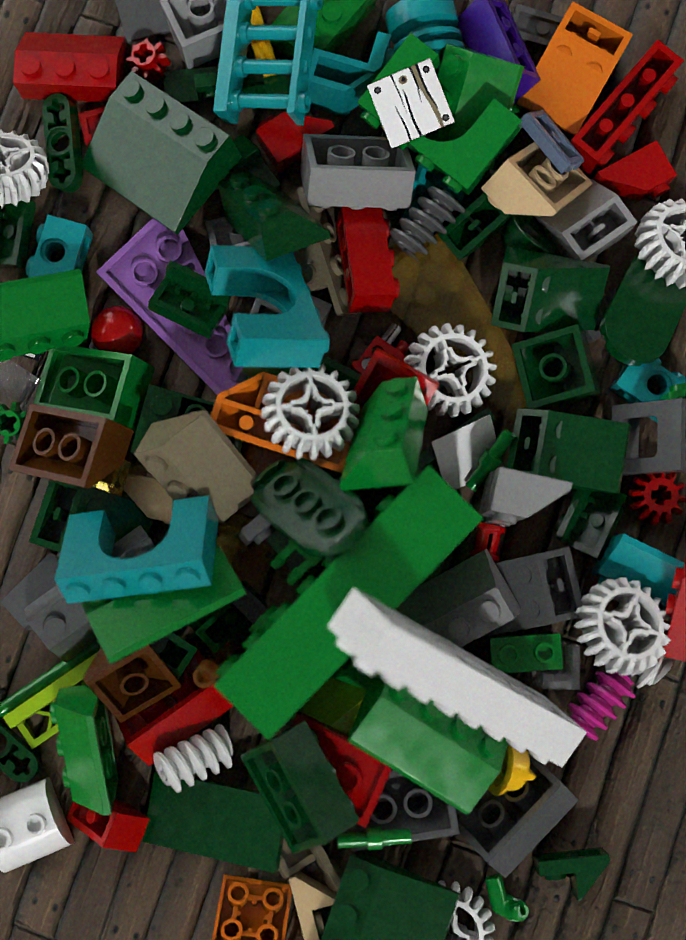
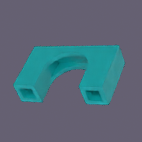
M211 245L205 269V276L211 295L255 297L273 304L283 312L280 314L234 313L227 339V345L234 366L319 368L323 354L327 353L329 349V334L327 331H324L320 321L319 309L314 306L310 287L305 284L301 265L297 263L293 252L266 261L253 247Z
M209 495L174 500L170 527L164 540L151 551L128 559L111 557L115 533L104 510L69 515L54 578L67 604L211 585L219 520Z

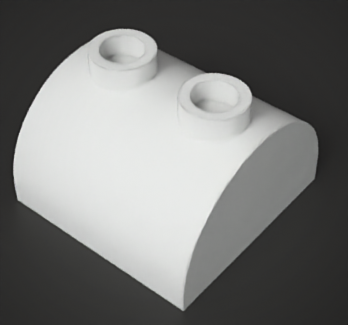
M49 777L0 797V871L7 873L75 843Z

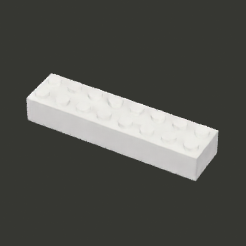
M356 588L352 589L327 626L338 637L335 642L336 645L346 653L356 656L353 661L354 664L367 674L373 676L376 671L381 673V677L393 687L401 690L403 685L408 687V691L420 701L427 703L430 699L433 700L434 705L447 715L453 716L455 712L458 713L459 718L472 728L477 729L479 725L483 726L482 729L498 741H501L503 737L506 738V742L521 753L528 749V753L542 764L546 765L548 761H551L563 767L587 733L545 695Z

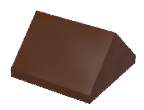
M151 644L112 664L109 663L101 647L83 677L86 685L120 723L182 687L181 681Z

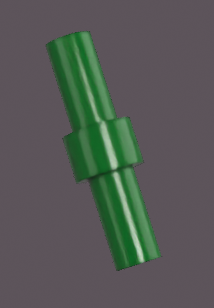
M504 429L492 447L485 449L478 459L480 464L465 483L468 488L477 491L489 473L495 471L503 461L502 455L516 437L513 432Z
M366 827V831L347 832L338 835V848L368 847V850L383 849V845L412 843L411 829L381 830V827Z

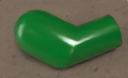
M494 874L485 877L492 910L509 921H524L529 914L528 905L524 901L505 892L502 875Z

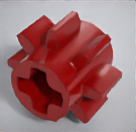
M145 38L144 42L132 45L131 57L126 58L128 64L133 68L132 72L140 77L144 76L151 84L155 80L166 77L164 72L166 71V66L171 65V61L165 55L166 49L161 42L153 46L150 40Z

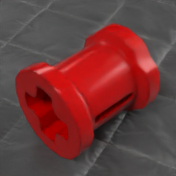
M480 522L475 527L477 534L474 549L469 551V556L472 557L487 549L493 561L499 562L500 556L497 555L500 536L505 533L506 528Z

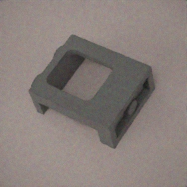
M678 398L612 406L611 421L629 423L631 425L623 476L638 477V474L668 472L686 473V399ZM655 416L658 421L657 453L652 458H639V418Z

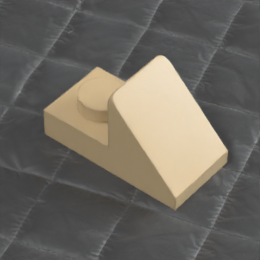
M298 871L289 877V883L304 940H321L325 923L322 912L315 913V910L333 905L337 892L331 891L324 884Z

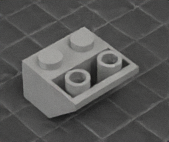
M591 178L589 179L593 184L555 215H535V219L563 257L589 261L627 235L637 224L636 219L620 197Z

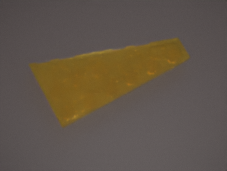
M438 234L434 235L438 241L436 245L427 241L424 243L429 252L427 255L420 252L415 253L419 263L405 252L395 256L392 271L393 277H397L399 280L400 291L399 297L394 299L390 311L416 336L422 332L428 334L429 328L432 326H437L441 330L442 325L445 323H450L453 330L459 324L464 325V335L470 330H476L474 340L478 342L481 339H486V344L482 347L483 351L491 350L494 352L493 356L488 358L487 361L497 365L496 370L488 372L489 375L497 380L492 385H486L492 393L484 399L509 422L515 423L517 408L527 409L514 353L501 329L491 326L493 315L462 260L459 261ZM447 344L448 347H452L455 354L459 357H467L459 348ZM459 365V366H457V367H454L453 369L457 370V369L461 368L462 366ZM472 367L465 374V379L470 384H472L473 380Z

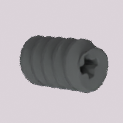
M429 186L426 190L429 199L420 197L417 200L420 209L411 207L408 210L411 220L407 218L399 220V225L403 231L392 228L389 232L396 245L418 263L419 261L415 255L416 252L424 255L429 253L424 243L426 241L434 245L438 243L433 233L435 231L444 235L447 233L443 225L444 220L452 224L456 223L452 211L456 210L462 214L466 211L454 196L441 187L438 189L434 186Z

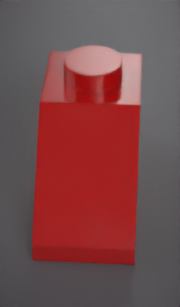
M282 112L278 116H268L259 124V128L256 129L257 142L279 174L301 161L303 134L335 135V125L331 120L305 116L304 125H296L287 112Z
M656 140L598 171L593 180L617 195L640 201L648 196H651L653 200L670 190L669 184L677 174Z
M117 799L114 800L111 815L103 816L78 803L72 802L66 820L102 848L135 853L138 850L150 819L133 806Z

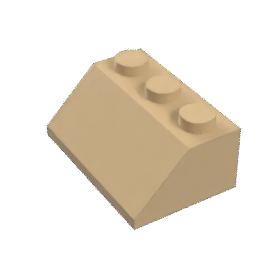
M533 142L508 158L481 189L487 195L489 202L497 209H501L504 214L553 216L588 189L593 182L579 168L561 174L539 146Z

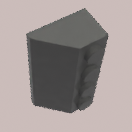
M139 525L114 543L111 557L119 559L134 558L151 551L156 545L142 526ZM56 585L25 607L24 613L27 623L47 648L67 663L98 639L82 607L88 601L67 604L58 585Z

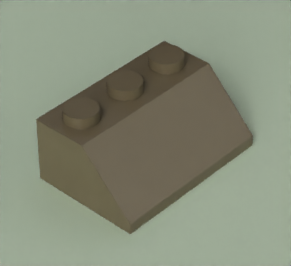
M205 409L152 423L134 453L146 470L154 476L167 491V494L174 500L209 495L219 520L218 523L224 522L251 500V494L253 495L254 488L252 486L258 476L257 473Z

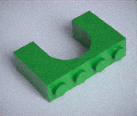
M410 33L372 83L429 58L434 70H436L440 65L439 55ZM367 89L357 102L361 111H363L360 117L374 129H377L379 126L383 127L369 89ZM494 98L469 131L461 137L441 142L428 139L422 135L397 147L402 151L408 147L417 154L415 161L424 169L431 172L435 168L445 176L442 182L457 194L462 190L469 195L522 129V120Z

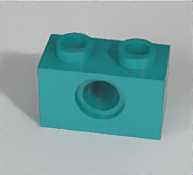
M47 214L45 224L41 223L37 230L36 242L38 246L35 256H30L27 263L26 274L28 278L80 269L82 273L93 238V233L85 224ZM59 249L65 250L62 260L51 262V255L54 251Z
M658 358L650 364H642L641 366L625 364L609 387V390L629 404L659 401V397L669 393L670 386L686 383V377L675 371L671 373L662 367V362ZM648 379L658 382L660 386L659 395L652 394L648 390ZM655 416L649 417L658 424Z

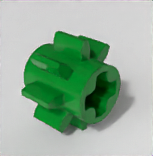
M19 401L13 402L10 410L4 403L0 404V435L4 436V444L11 443L14 435L17 440L19 438L27 411L20 410ZM10 417H15L17 422L14 423V428L9 429L7 423L11 421Z

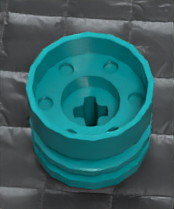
M401 0L386 12V26L388 34L391 35V42L396 44L393 48L395 52L410 33L439 55L440 65L446 44L465 48L462 43V33L456 28L459 20L454 0ZM440 65L435 70L436 75H438Z

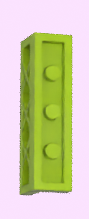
M97 653L3 716L10 729L18 727L31 749L36 748L59 732L58 724L54 726L51 717H49L47 731L36 738L27 725L26 720L35 714L50 716V711L42 709L51 704V702H55L59 688L77 686L80 683L81 685H86L83 677Z

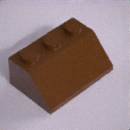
M30 403L8 470L90 489L123 465L134 430L106 417Z

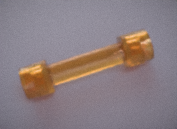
M228 642L216 653L210 649L207 659L201 661L193 673V680L197 686L201 688L212 686L218 677L215 672L233 654L232 647Z

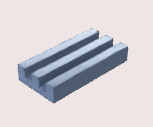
M544 110L526 113L521 118L522 127L561 174L572 169L576 170L584 162L581 154Z

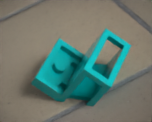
M377 32L368 63L314 48L308 86L311 97L310 108L340 117L350 114L351 110L358 106V100L368 89L367 85L374 81L394 55L395 50L390 48L391 35Z

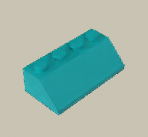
M619 534L611 537L601 560L596 561L591 574L600 577L597 582L599 584L607 579L616 580L620 577H626L628 582L639 580L641 589L644 587L651 588L650 597L652 599L655 597L662 598L658 606L665 610L668 594L675 595L677 589L671 588L676 567L683 568L684 562L626 534Z

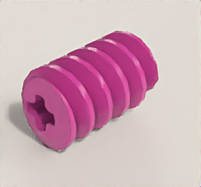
M597 671L595 677L599 685L587 682L586 688L590 695L578 692L576 695L581 706L574 703L567 705L572 715L570 718L587 731L585 736L597 741L599 739L594 730L595 727L603 730L608 729L603 719L605 716L614 720L618 718L613 710L614 706L626 709L627 706L622 699L623 695L633 699L636 697L631 688L632 685H635L634 682L627 675H619L618 671L614 673L608 672V674Z

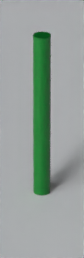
M95 641L67 663L61 661L1 701L0 719L97 653L101 648L99 641Z

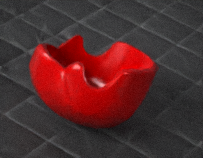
M121 305L105 308L93 320L91 327L92 341L98 350L132 354L142 343L144 323L131 308Z

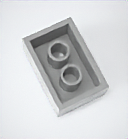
M303 134L300 173L307 206H315L321 209L330 208L331 206L349 207L355 210L365 207L383 208L390 211L399 208L410 209L416 170L408 147L404 151L398 147L391 149L387 137Z

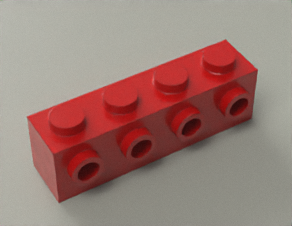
M656 40L570 141L584 158V162L579 167L589 175L597 166L603 169L615 155V152L611 150L618 141L624 144L637 129L632 124L639 116L645 120L658 104L654 100L660 92L666 95L679 78L675 73L684 60L660 40Z

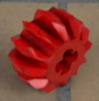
M669 472L666 476L665 473L641 474L642 479L639 477L632 478L631 483L637 490H628L626 495L636 498V502L631 503L628 507L630 510L641 509L637 516L639 521H643L649 516L650 525H658L660 519L665 524L673 521L672 514L681 515L683 513L682 508L677 503L686 502V496L679 495L678 490L685 487L684 482L673 483L677 475L675 472ZM659 490L657 494H662V501L655 503L657 499L651 498V492Z

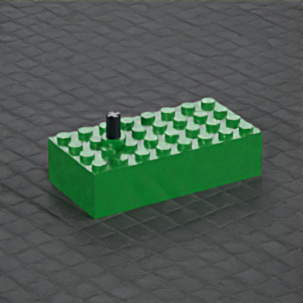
M429 465L422 472L418 468L416 469L414 484L399 485L395 491L399 495L397 498L389 494L371 515L375 520L370 526L367 524L361 538L344 552L329 556L322 563L327 570L318 579L310 575L296 589L300 597L293 604L288 600L279 608L273 604L268 609L244 584L242 586L246 594L231 602L253 624L248 629L252 635L242 645L247 651L244 654L238 651L215 672L220 679L213 686L267 740L351 656L336 645L335 642L338 637L327 626L352 589L356 588L395 610L483 519Z

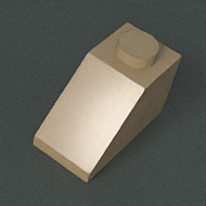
M135 462L115 474L118 484L148 518L170 524L174 499L167 494V491L146 470L141 462Z

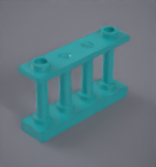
M227 0L213 111L224 123L238 124L239 112L243 108L287 109V114L296 125H304L305 113H309L311 106L308 86L317 12L322 9L323 0ZM256 6H300L297 25H252V10H255ZM252 40H295L293 60L247 59L248 44ZM248 74L291 75L289 94L243 93V80Z

